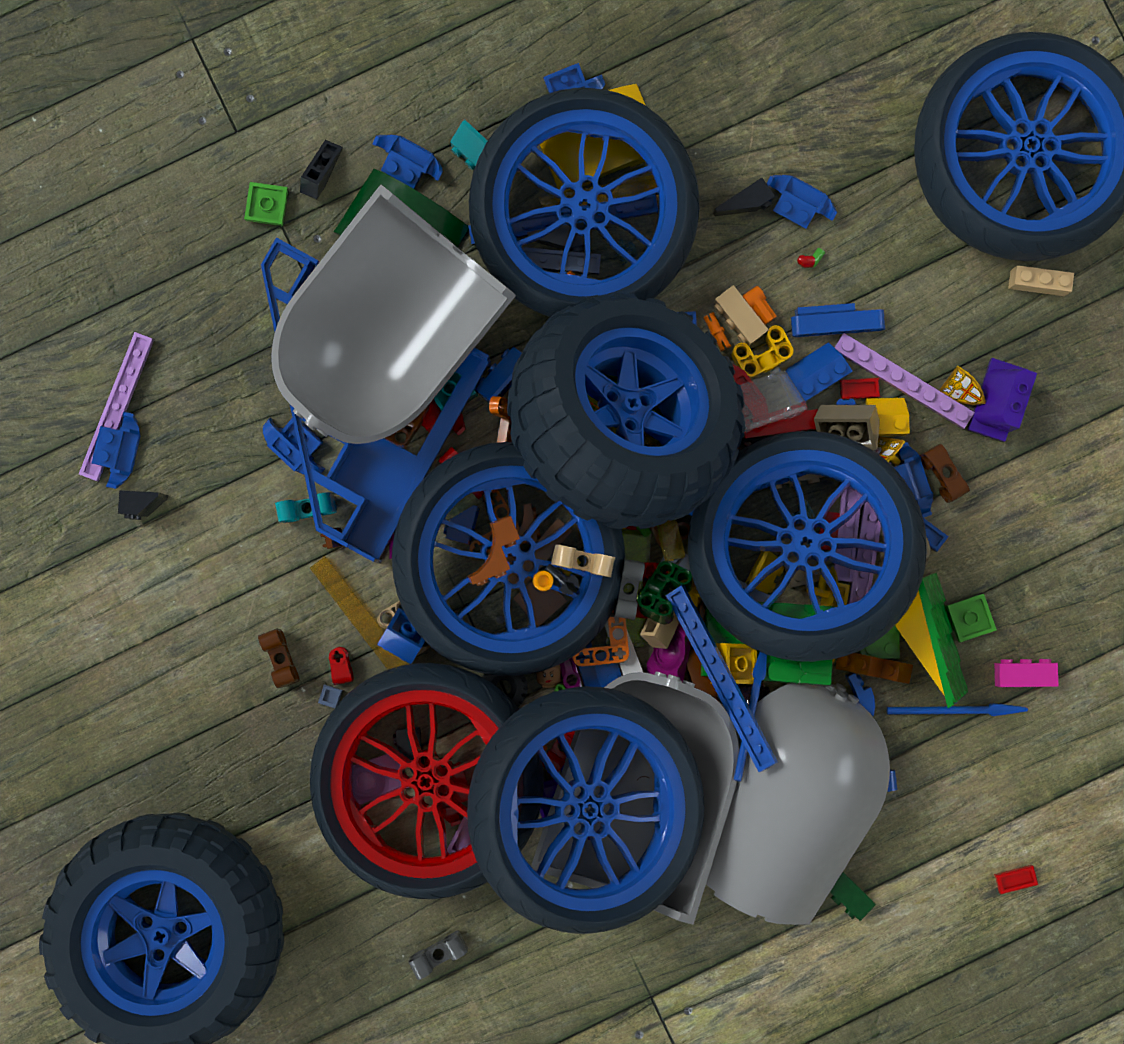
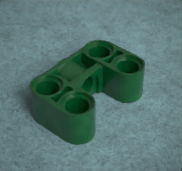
M670 561L660 562L638 596L640 613L663 625L671 623L674 618L673 607L669 601L665 600V597L670 589L675 590L681 585L685 586L687 591L690 592L693 587L691 572ZM684 579H685V580H688V581L685 582V583L680 582L681 580H684ZM647 602L651 603L649 606H644V605H643L644 603H647ZM662 611H668L666 614H661Z

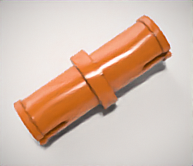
M712 312L709 314L712 322L707 315L703 319L711 334L717 340L716 343L720 352L725 350L723 342L727 349L731 347V344L724 334L725 329L720 326L715 313Z

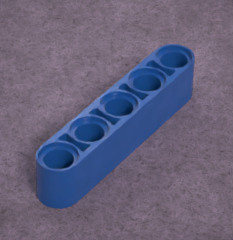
M884 310L791 317L792 337L885 330Z

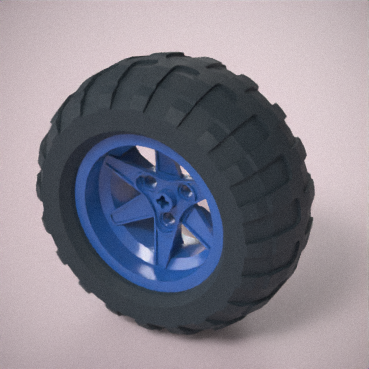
M615 293L611 297L593 295L581 300L573 307L569 305L552 315L534 333L514 366L512 387L508 395L507 414L512 421L511 439L514 447H516L517 451H520L525 460L523 466L530 477L533 479L537 478L547 489L545 494L556 503L561 501L567 507L573 509L574 515L587 521L594 519L603 522V525L615 529H622L628 526L646 529L661 525L667 520H675L691 513L718 489L733 469L739 452L737 448L740 446L745 432L746 422L742 413L745 404L741 385L735 382L733 377L735 370L729 357L722 356L716 347L717 340L709 331L704 333L691 322L693 318L683 311L677 313L668 309L665 302L655 298L641 300L635 294ZM605 375L617 376V384ZM587 395L598 401L599 409L594 412ZM658 406L663 417L652 411L653 408ZM607 427H615L616 432L613 433ZM644 432L659 441L662 446H644Z
M185 813L142 815L105 830L82 846L73 859L63 867L56 879L53 893L48 897L42 916V919H45L44 931L39 939V952L44 957L47 971L44 974L46 985L49 990L52 989L62 1005L59 1009L66 1019L70 1020L72 1018L79 1027L85 1030L84 1036L95 1043L103 1042L105 1044H212L234 1032L251 1015L271 986L277 973L280 955L284 946L282 902L276 894L272 883L273 877L266 865H262L251 851L252 847L242 838L238 839L226 831L225 827L211 820L205 821ZM161 884L155 910H147L140 907L130 897L131 893L141 887ZM176 886L195 896L206 912L178 916ZM119 914L137 933L116 944L115 925ZM146 916L152 919V925L145 922ZM179 922H184L187 930L180 929ZM211 925L212 946L206 961L197 954L187 938ZM157 949H161L164 952L163 958L158 956ZM146 954L144 978L132 971L124 959ZM170 958L194 975L176 983H161Z

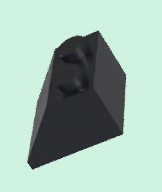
M119 490L118 514L124 515L126 519L141 520V517H148L168 499V495L159 492Z

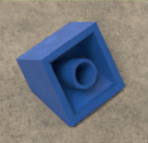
M473 505L451 518L450 522L474 531L480 508ZM445 525L443 534L446 535V539L471 545L472 537Z
M398 608L377 645L396 655L401 660L412 664L425 640L412 626L405 612Z

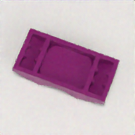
M680 622L667 649L653 648V652L647 662V673L655 675V672L666 674L667 678L668 674L679 677L683 683L691 643Z

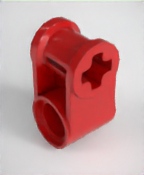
M344 647L333 649L329 653L333 684L353 682L354 676L348 651ZM337 652H339V654H343V657L340 659V661L339 658H335V654H337Z

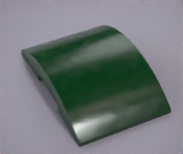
M373 169L334 230L335 234L341 236L380 185L389 190L457 248L467 234L469 227L452 213L420 192L377 169Z

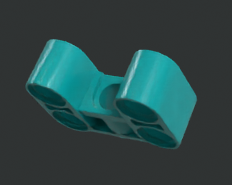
M325 492L317 494L321 516L337 513L334 493ZM310 499L276 502L278 522L289 523L313 517L312 511L306 513L304 510L305 505L310 503Z

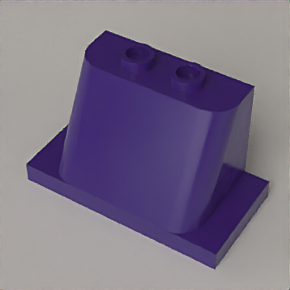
M991 358L981 386L986 403L975 405L974 414L971 417L967 431L1005 442L1009 432L1020 428L1037 373Z

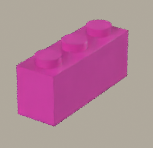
M1001 659V663H994L995 686L1058 687V663H1052L1051 659H1039V663H1032V659H1020V663H1013V659Z

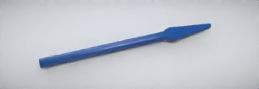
M759 652L752 671L754 681L749 708L754 717L761 682L766 676L767 654ZM742 740L734 780L738 782L742 781L748 752Z
M992 703L989 706H951L949 708L947 706L887 707V715L989 714L991 716H999L1028 711L1027 707Z

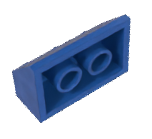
M828 342L780 374L801 405L849 375L852 369L843 355Z
M515 347L511 350L507 349L501 356L502 360L498 364L494 363L488 370L490 374L486 378L482 377L477 384L476 392L488 403L492 396L503 397L512 387L513 369L522 354Z

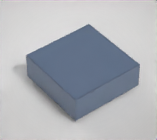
M324 684L318 703L335 708L340 701L343 690Z

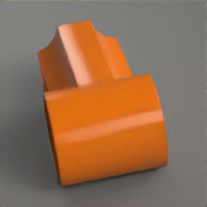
M755 286L742 295L764 325L777 317L767 303L766 296L759 286Z

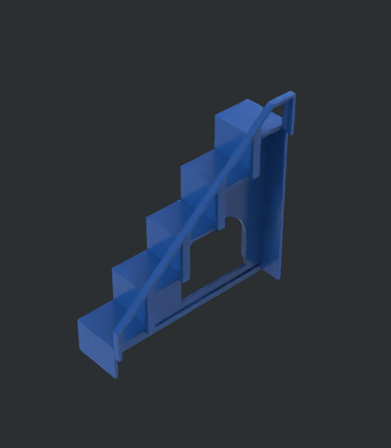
M277 237L261 263L274 331H276L280 320L276 299L288 304L319 264V261ZM279 252L304 265L289 293L273 286L270 267ZM474 348L455 371L462 376L417 456L385 439L362 444L342 442L344 446L325 477L311 469L302 421L305 422L306 419L297 416L293 412L295 408L290 405L316 531L372 562L381 563L380 557L396 530L405 504L429 472L486 368L491 367L489 355ZM315 482L357 505L342 533L323 523Z

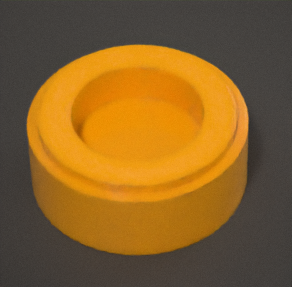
M539 571L533 577V585L540 591L549 590L554 582L553 576L547 571Z

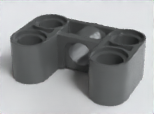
M624 559L619 596L614 608L615 617L635 620L638 604L636 597L639 581H642L644 574V562ZM627 583L634 585V589L630 593L623 591V587Z
M457 930L428 948L413 954L409 958L408 963L417 980H420L431 974L434 967L451 958L454 961L464 956L468 952V946L460 931ZM435 949H442L444 955L436 957L433 952Z

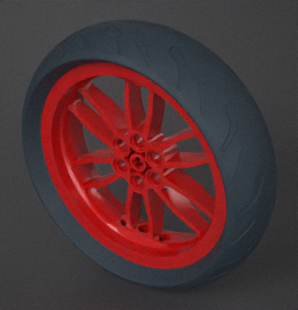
M416 663L388 669L365 680L350 691L338 703L321 729L315 744L310 769V794L316 821L327 844L338 859L351 872L368 884L385 892L407 898H447L469 892L487 883L488 881L476 861L471 844L450 854L447 852L446 827L439 802L444 801L464 817H467L468 808L454 798L453 794L455 791L469 794L470 786L454 782L452 775L476 765L481 755L457 766H454L450 758L462 745L476 735H480L487 745L500 726L519 710L517 705L501 689L481 676L462 668L435 663ZM413 705H429L431 733L427 750H421L415 732ZM436 705L448 707L466 715L476 728L475 731L460 740L443 758H439L435 754L438 732ZM405 707L408 737L414 760L408 759L392 746L369 736L367 732L384 716ZM363 740L386 752L401 765L399 769L379 766L357 756L356 752L361 741ZM537 752L521 773L517 783V797H543L544 771L542 760ZM422 756L429 758V765L426 766L421 763ZM353 762L374 773L398 779L401 781V786L378 796L362 808L352 792ZM439 765L447 767V774L439 772ZM406 767L413 770V776L410 777L405 774ZM425 778H430L431 780L429 783L423 782ZM441 785L448 786V794H444L440 791ZM406 788H413L415 790V796H409L406 792ZM399 795L404 803L378 826L374 825L371 818L366 814L367 810L381 801ZM424 796H430L433 799V804H426ZM412 803L418 806L416 824L418 856L392 848L385 843L378 832L393 822ZM520 803L518 805V821L537 820L542 803ZM432 811L439 831L441 856L425 857L423 825L425 812ZM517 828L520 851L525 847L534 828Z

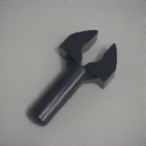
M547 565L546 571L561 584L559 590L563 594H574L567 588L566 582H571L576 588H579L578 579L574 575L565 577L553 565Z

